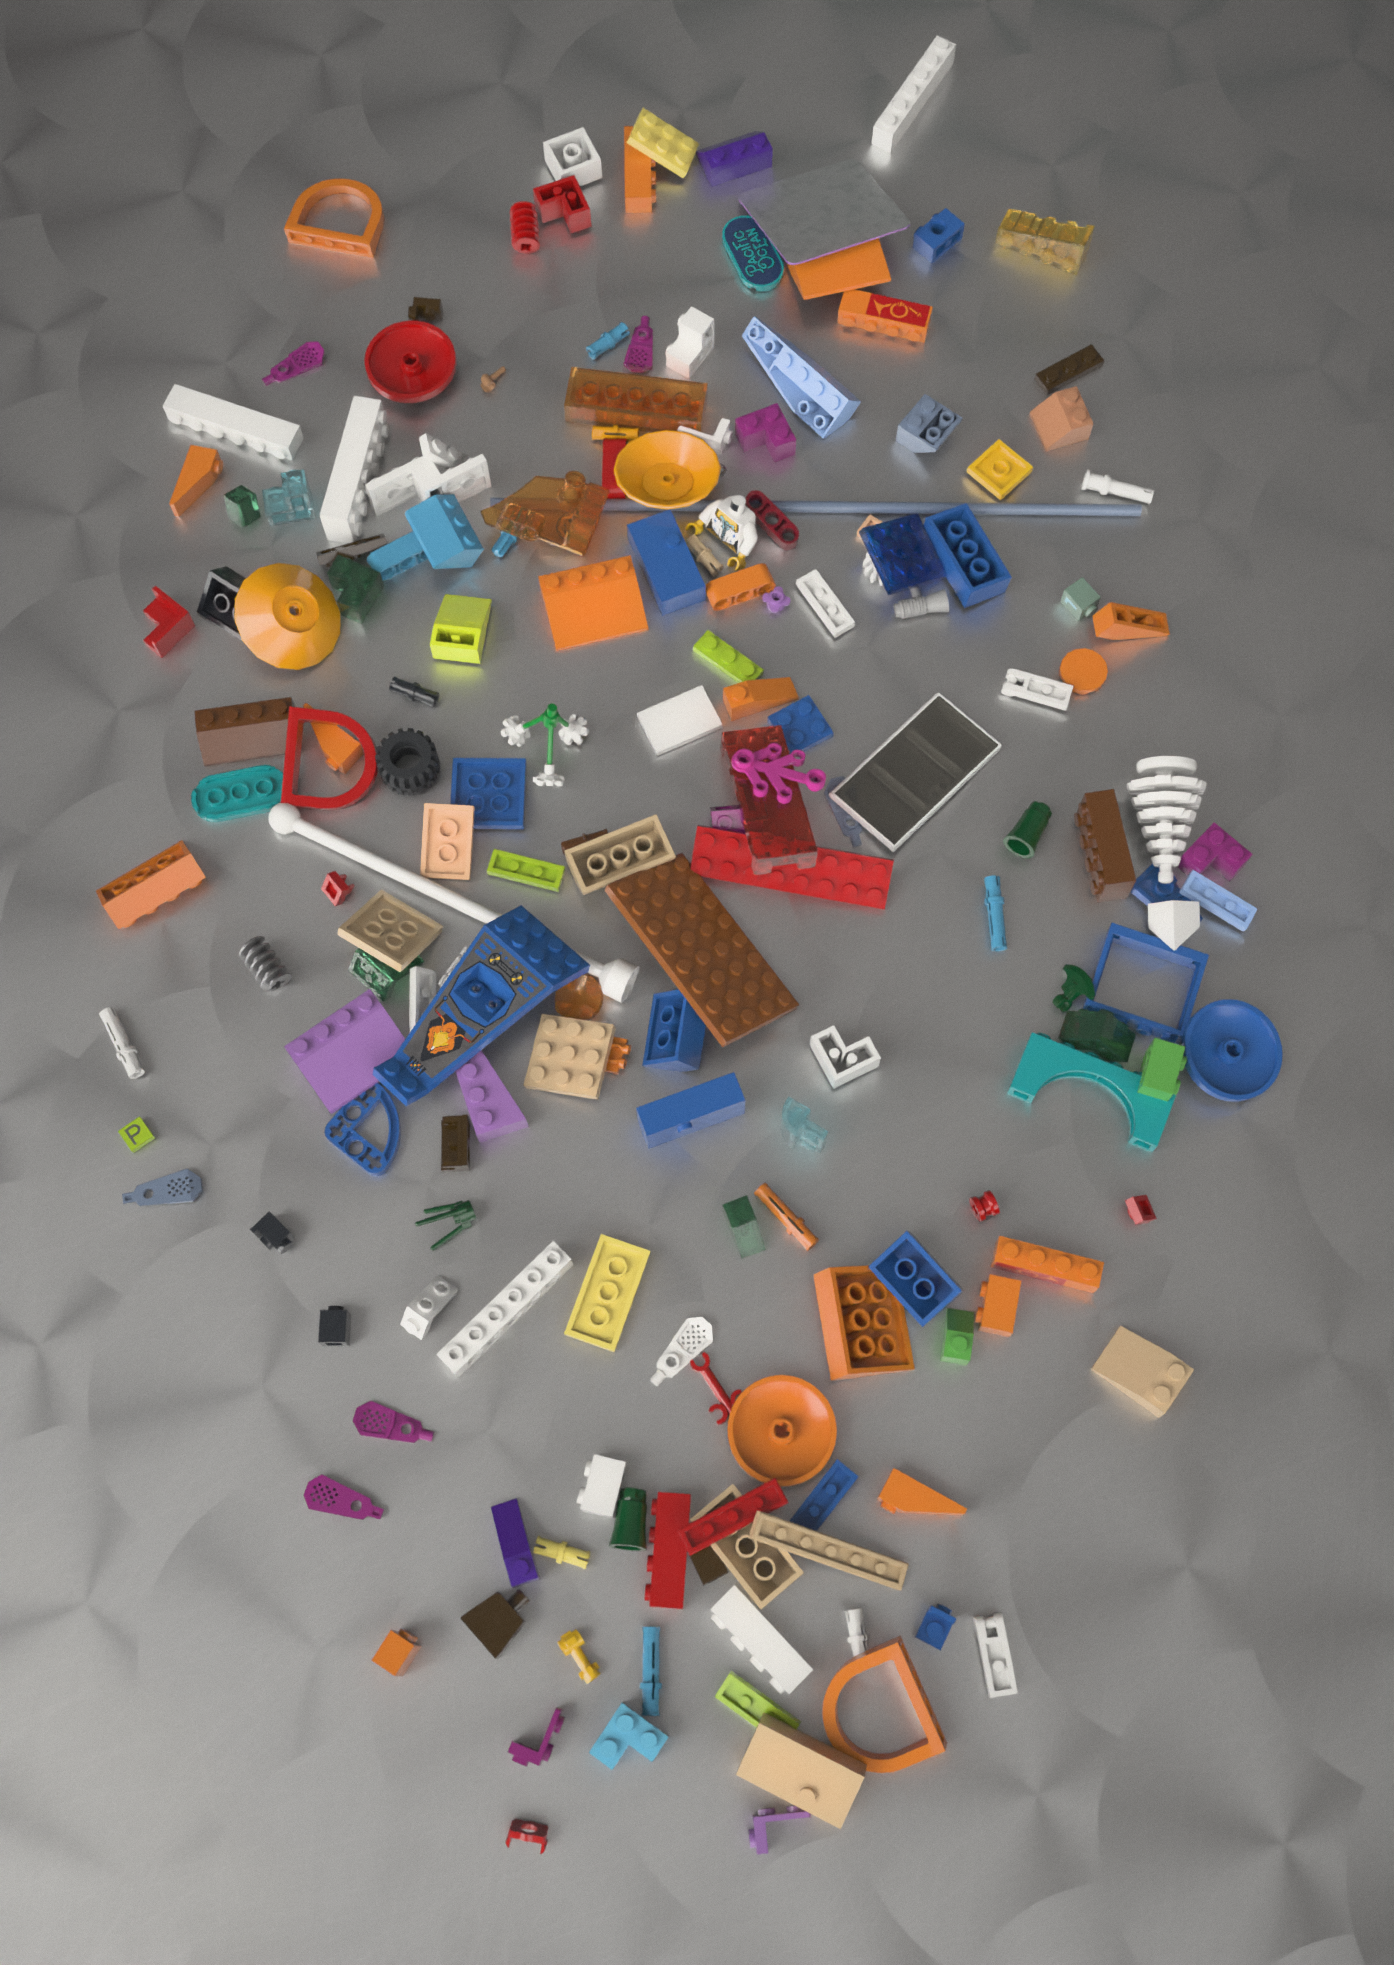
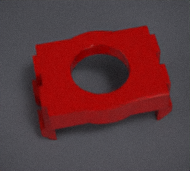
M514 1819L511 1822L505 1843L508 1848L512 1838L542 1844L540 1854L545 1852L548 1843L549 1827L548 1825L532 1821ZM522 1829H530L535 1832H526Z

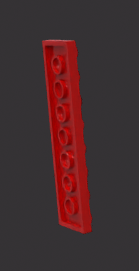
M698 825L690 870L701 877L885 910L894 859Z

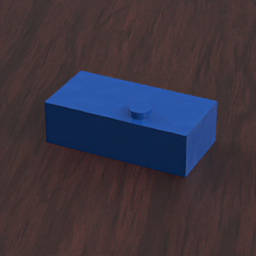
M967 503L926 517L920 535L964 608L1005 593L1012 576Z
M671 509L627 524L628 541L662 616L706 600L705 583Z
M732 1072L636 1107L637 1120L647 1147L650 1149L745 1114V1098L736 1075Z

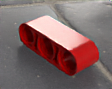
M603 438L602 499H626V494L617 485L614 467L618 454L627 445V438Z

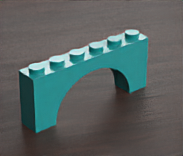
M1033 1032L1028 1039L1007 1092L1009 1095L1031 1103L1040 1089L1055 1080L1083 1078L1096 1082L1110 1090L1124 1106L1130 1122L1128 1143L1153 1152L1158 1146L1176 1097L1173 1094L1167 1102L1137 1093L1142 1076L1141 1072H1130L1123 1069L1124 1067L1119 1063L1105 1062L1100 1060L1099 1056L1094 1053L1080 1052L1075 1050V1047L1069 1043H1058L1051 1040V1037L1044 1033L1035 1034Z

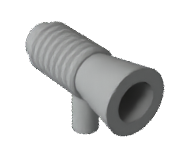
M913 586L910 589L913 598L899 600L898 603L893 605L895 617H901V619L927 613L949 612V602L945 589L924 597L919 586Z

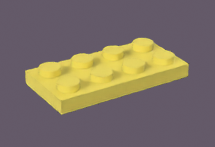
M601 1234L564 1334L615 1353L651 1251Z

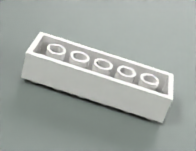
M359 396L353 397L319 515L327 540L350 543L356 541L357 536H360L362 533V517L366 516L368 511V493L365 484L378 475V460L384 454L383 442L385 437L388 438L390 432V425L386 421V410H383L381 400Z

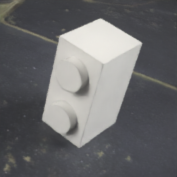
M594 1454L593 1460L587 1461L584 1476L588 1477L586 1488H580L577 1503L581 1504L580 1509L582 1511L614 1519L627 1466L625 1461Z

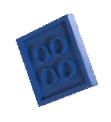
M453 758L450 805L475 806L474 829H524L526 758Z

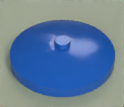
M1233 999L1212 1002L1198 1010L1189 1019L1183 1031L1181 1046H1185L1183 1055L1187 1056L1185 1068L1198 1087L1217 1099L1230 1102L1252 1099L1265 1092L1274 1083L1280 1072L1282 1044L1278 1032L1270 1019L1251 1004Z

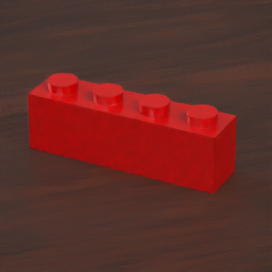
M658 1492V1497L652 1498L651 1515H656L655 1527L650 1526L649 1543L654 1544L653 1555H648L647 1572H652L651 1584L646 1583L644 1601H650L649 1607L683 1610L687 1550L677 1530L689 1524L691 1494Z

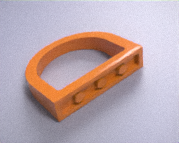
M329 179L310 186L300 194L285 224L284 231L290 243L374 258L384 227V212L378 195L367 185L351 179ZM334 194L358 196L372 208L371 217L362 236L305 226V222L311 208L318 201Z
M901 1635L854 1656L835 1673L825 1693L822 1711L826 1734L835 1749L866 1764V1771L875 1773L898 1771L945 1752L947 1740ZM893 1660L927 1737L895 1752L884 1754L872 1753L855 1745L844 1733L838 1718V1698L843 1686L852 1677L886 1661Z

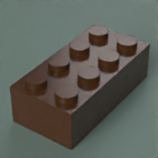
M1109 789L1085 793L1081 803L1078 805L1077 813L1074 814L1076 827H1080L1081 831L1080 846L1082 850H1085L1087 856L1085 858L1086 871L1091 873L1092 881L1090 882L1092 895H1096L1098 903L1127 899L1137 880L1115 790Z

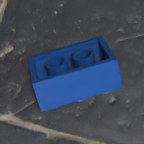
M679 989L653 995L642 1064L644 1067L676 1072L693 1071L700 1068L706 1025Z
M906 1231L868 1266L922 1327L964 1292L963 1288L910 1231Z

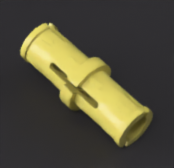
M541 1536L537 1537L535 1543L546 1548L534 1546V1554L556 1559V1562L560 1564L567 1562L586 1569L588 1561L579 1559L578 1556L589 1559L591 1551L568 1546V1542L565 1541L558 1543Z

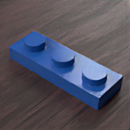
M837 1459L789 1521L817 1531L859 1476Z

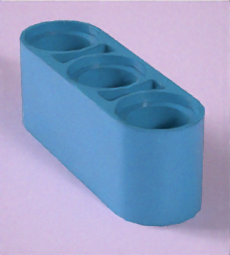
M414 531L370 553L367 557V562L379 581H386L426 561L428 558Z

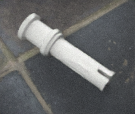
M1089 469L1086 470L1081 490H1086L1087 488L1098 491L1100 495H1107L1109 493L1147 504L1151 503L1154 489L1117 481L1108 474L1102 476L1091 473Z

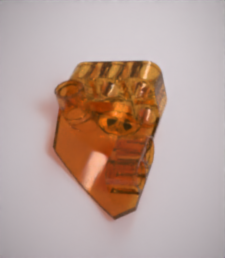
M579 471L567 472L565 479L535 476L515 493L499 503L481 510L480 513L485 524L529 542L540 540L584 558L610 490L592 482L589 484L585 483V476Z

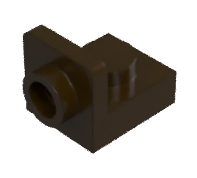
M414 297L413 305L409 306L408 319L412 321H420V319L429 321L442 320L443 308L441 299Z

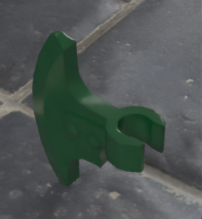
M1066 964L1063 967L1067 974V979L1061 986L1064 993L1057 995L1052 1002L1062 1013L1067 1012L1072 1006V1001L1080 995H1085L1090 1000L1095 998V988L1090 976L1081 968Z

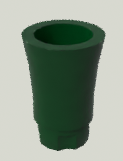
M1033 801L1028 809L1024 811L1019 821L1003 839L1005 847L1011 853L1026 859L1034 856L1040 838L1049 824V819L1052 815L1050 807L1043 802Z
M630 1487L621 1488L620 1501H617L613 1532L608 1545L610 1548L636 1552L647 1550L646 1490Z

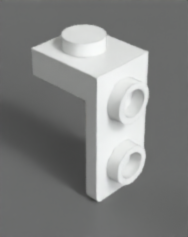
M721 418L714 436L684 426H679L677 430L687 432L704 440L720 456L725 444L730 443L733 431L730 430V420Z
M436 1276L406 1307L400 1325L409 1333L422 1340L428 1334L433 1318L457 1294L458 1288L441 1276Z

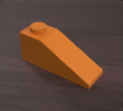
M190 445L169 502L175 516L180 517L216 482L218 474L222 473L223 461L217 450Z
M1110 602L1092 615L1096 637L1124 640L1163 637L1170 634L1166 613Z
M791 677L747 680L723 688V702L731 721L799 699Z
M307 703L303 705V708L314 709ZM310 723L326 757L325 762L334 771L340 770L346 774L364 755L361 743L337 725Z
M895 1468L891 1470L876 1499L882 1502L881 1508L892 1514L898 1511L899 1513L962 1516L967 1511V1508Z

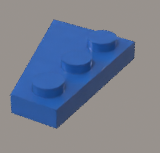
M1153 863L1136 879L1137 881L1131 890V893L1146 906L1150 903L1171 900L1191 901L1179 893L1180 888L1176 884L1178 880L1175 876L1173 882L1169 884L1160 883L1158 881L1160 868L1155 867Z

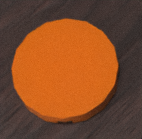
M1086 648L1075 649L1067 653L1062 659L1059 668V676L1062 679V683L1073 685L1072 692L1081 695L1098 691L1105 683L1108 673L1107 664L1103 657L1094 650Z

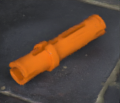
M766 1182L754 1192L755 1196L787 1228L786 1232L789 1235L793 1234L807 1251L818 1243L820 1239L804 1224L805 1220L802 1217L798 1218ZM770 1199H772L785 1214H782L781 1211L770 1201ZM788 1219H791L804 1234H801Z

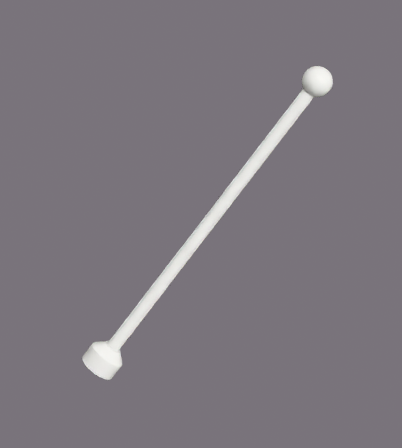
M278 803L269 812V824L273 830L280 834H290L295 831L486 924L502 916V914L302 819L296 806L288 803ZM573 949L590 964L587 973L599 978L603 994L623 1003L635 985L640 967L622 958L604 964Z

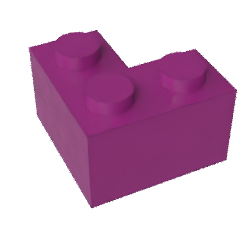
M778 403L735 419V436L744 453L765 445L774 463L795 455L796 437Z
M1214 822L1181 856L1180 863L1176 867L1188 876L1192 870L1202 875L1211 866L1230 882L1247 864L1253 854Z

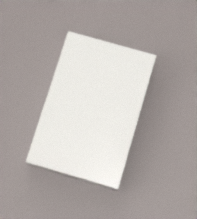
M702 685L637 713V718L657 756L723 728V724Z

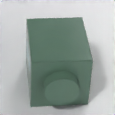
M1082 577L1064 589L1060 602L1080 621L1084 617L1089 618L1097 612L1101 597Z

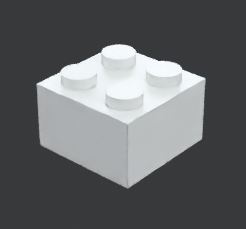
M583 127L543 142L545 162L556 181L575 175L579 186L602 178L601 159Z

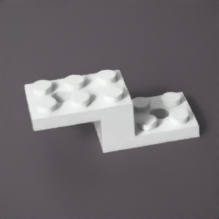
M483 454L471 457L466 462L456 467H451L442 474H440L433 462L423 456H419L401 467L392 469L381 477L373 478L365 486L372 510L377 517L417 496L423 502L434 495L454 494L458 502H461L491 487L487 460Z

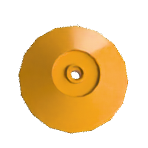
M672 430L646 433L630 441L618 454L614 467L617 485L630 499L646 507L667 510L687 507L706 498L718 484L721 471L717 453L704 440L687 432Z
M275 563L258 568L242 582L235 598V623L242 641L259 659L277 668L300 670L319 664L333 651L340 635V610L333 592L317 575L299 565ZM290 608L296 611V615L290 613Z

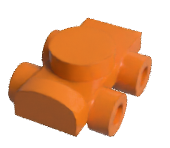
M613 1038L605 1072L619 1074L620 1068L625 1069L627 1064L625 1054L629 1055L631 1051L628 1039Z

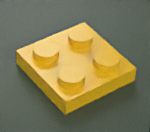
M998 439L968 466L967 473L999 500H1002L1032 473L1033 466Z

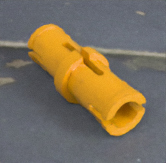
M615 424L613 427L593 425L592 440L627 438V442H630L639 437V428H624ZM605 433H625L626 436L606 435Z

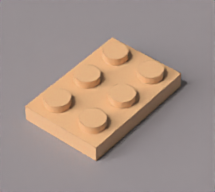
M424 803L421 876L431 879L471 881L475 806Z

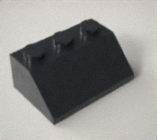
M227 566L210 570L197 613L242 641L235 623V598L242 582L246 578Z

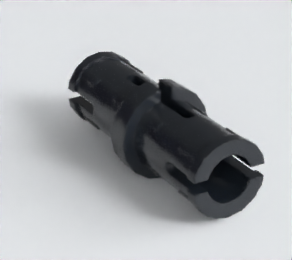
M397 677L392 678L394 683L390 682L389 691L406 696L410 701L414 702L417 700L435 707L437 703L434 700L437 702L439 700V692L423 688L417 682L412 684Z

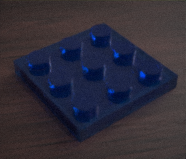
M918 513L867 526L859 531L860 537L888 595L937 582L947 576Z

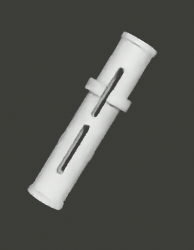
M108 1007L103 1009L99 1015L114 1043L118 1060L122 1061L130 1079L142 1076L145 1070L138 1059V1051L130 1043L115 1008Z

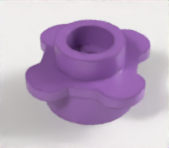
M779 586L774 587L773 591L764 593L762 596L763 602L767 603V607L771 612H779L790 604V598L785 596L783 588Z

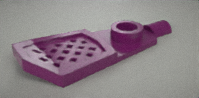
M642 316L640 325L635 327L623 366L631 372L644 373L653 369V329L649 327L650 318L648 316ZM642 333L646 334V336L641 337L639 335Z
M318 341L306 342L290 353L286 359L271 368L270 375L262 378V381L266 386L275 381L281 383L322 366L324 349ZM281 369H286V371L280 372Z
M373 1401L357 1407L352 1420L359 1434L367 1437L415 1443L419 1439L432 1442L435 1432L424 1429L420 1421ZM406 1424L412 1427L409 1434H403L402 1428Z
M322 1474L308 1482L303 1495L308 1509L364 1520L368 1516L380 1520L384 1511L382 1508L373 1506L370 1498ZM353 1502H361L362 1506L359 1511H353Z

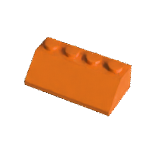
M181 840L96 890L102 906L117 928H127L132 926L137 921V918L142 915H149L155 912L162 903L177 899L184 890L197 887L206 877Z

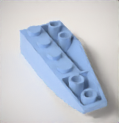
M753 317L742 337L790 409L823 439L827 438L849 421L861 401L802 350L759 318Z

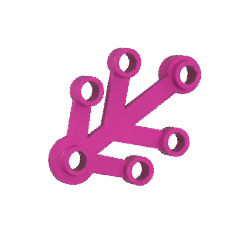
M771 743L767 748L754 753L748 749H740L732 757L731 764L733 768L747 775L754 785L753 793L758 797L767 795L768 783L761 780L757 771L765 773L777 791V800L783 804L791 801L792 790L786 787L780 777L806 784L808 789L813 792L820 791L825 786L826 774L820 769H811L805 774L784 768L789 765L802 766L806 757L802 750H794L791 754L781 757V746L777 743ZM765 758H769V759L774 760V761H771V762H769V763H765V762H762L761 760H763V759H765Z

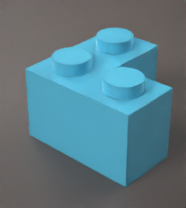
M622 1702L589 1753L611 1770L614 1769L629 1745L653 1762L669 1736Z

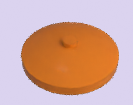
M789 1375L769 1376L748 1386L739 1395L731 1409L727 1430L729 1446L739 1466L749 1476L761 1483H766L776 1477L780 1487L804 1483L818 1474L833 1453L837 1435L835 1416L826 1397L811 1383Z

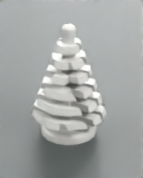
M1157 756L1142 759L1137 762L1136 770L1145 778L1132 780L1131 783L1126 785L1129 795L1133 797L1131 799L1133 808L1140 811L1136 814L1138 822L1144 825L1141 828L1143 837L1151 840L1146 843L1148 851L1159 854L1151 857V860L1155 867L1160 868L1158 881L1163 884H1169L1174 880L1172 867L1179 865L1181 857L1173 854L1184 851L1186 842L1176 839H1186L1190 835L1191 827L1185 824H1192L1195 821L1197 814L1193 810L1199 808L1202 801L1199 795H1203L1207 787V783L1204 780L1188 777L1195 773L1197 762L1187 757Z

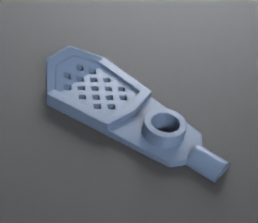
M845 777L832 778L824 791V795L843 835L850 837L853 847L860 846L862 842L859 834L863 831L862 825L843 808L836 805L837 803L829 796V793ZM854 785L844 796L859 808ZM853 820L855 825L849 826L846 822Z
M184 1169L137 1185L134 1192L122 1194L123 1204L136 1202L139 1206L193 1202L203 1192L202 1179L189 1169ZM153 1190V1196L147 1199L145 1197L146 1192Z

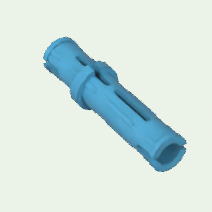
M992 875L984 878L986 888L984 903L988 911L991 950L1004 951L1007 949L1003 916V904L1005 901L1001 894L1000 876Z
M642 1627L643 1670L642 1683H640L639 1688L642 1689L641 1716H660L659 1689H662V1683H659L660 1627Z

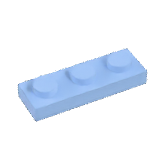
M1194 870L1189 873L1179 891L1183 896L1192 901L1199 902L1200 906L1243 932L1248 928L1257 911V908Z

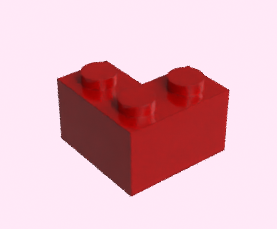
M575 175L533 188L535 208L542 223L564 217L570 233L592 227L590 208Z

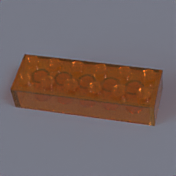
M571 367L564 403L565 420L571 423L613 427L615 424L624 428H639V431L646 432L677 431L679 426L702 432L708 400V383Z

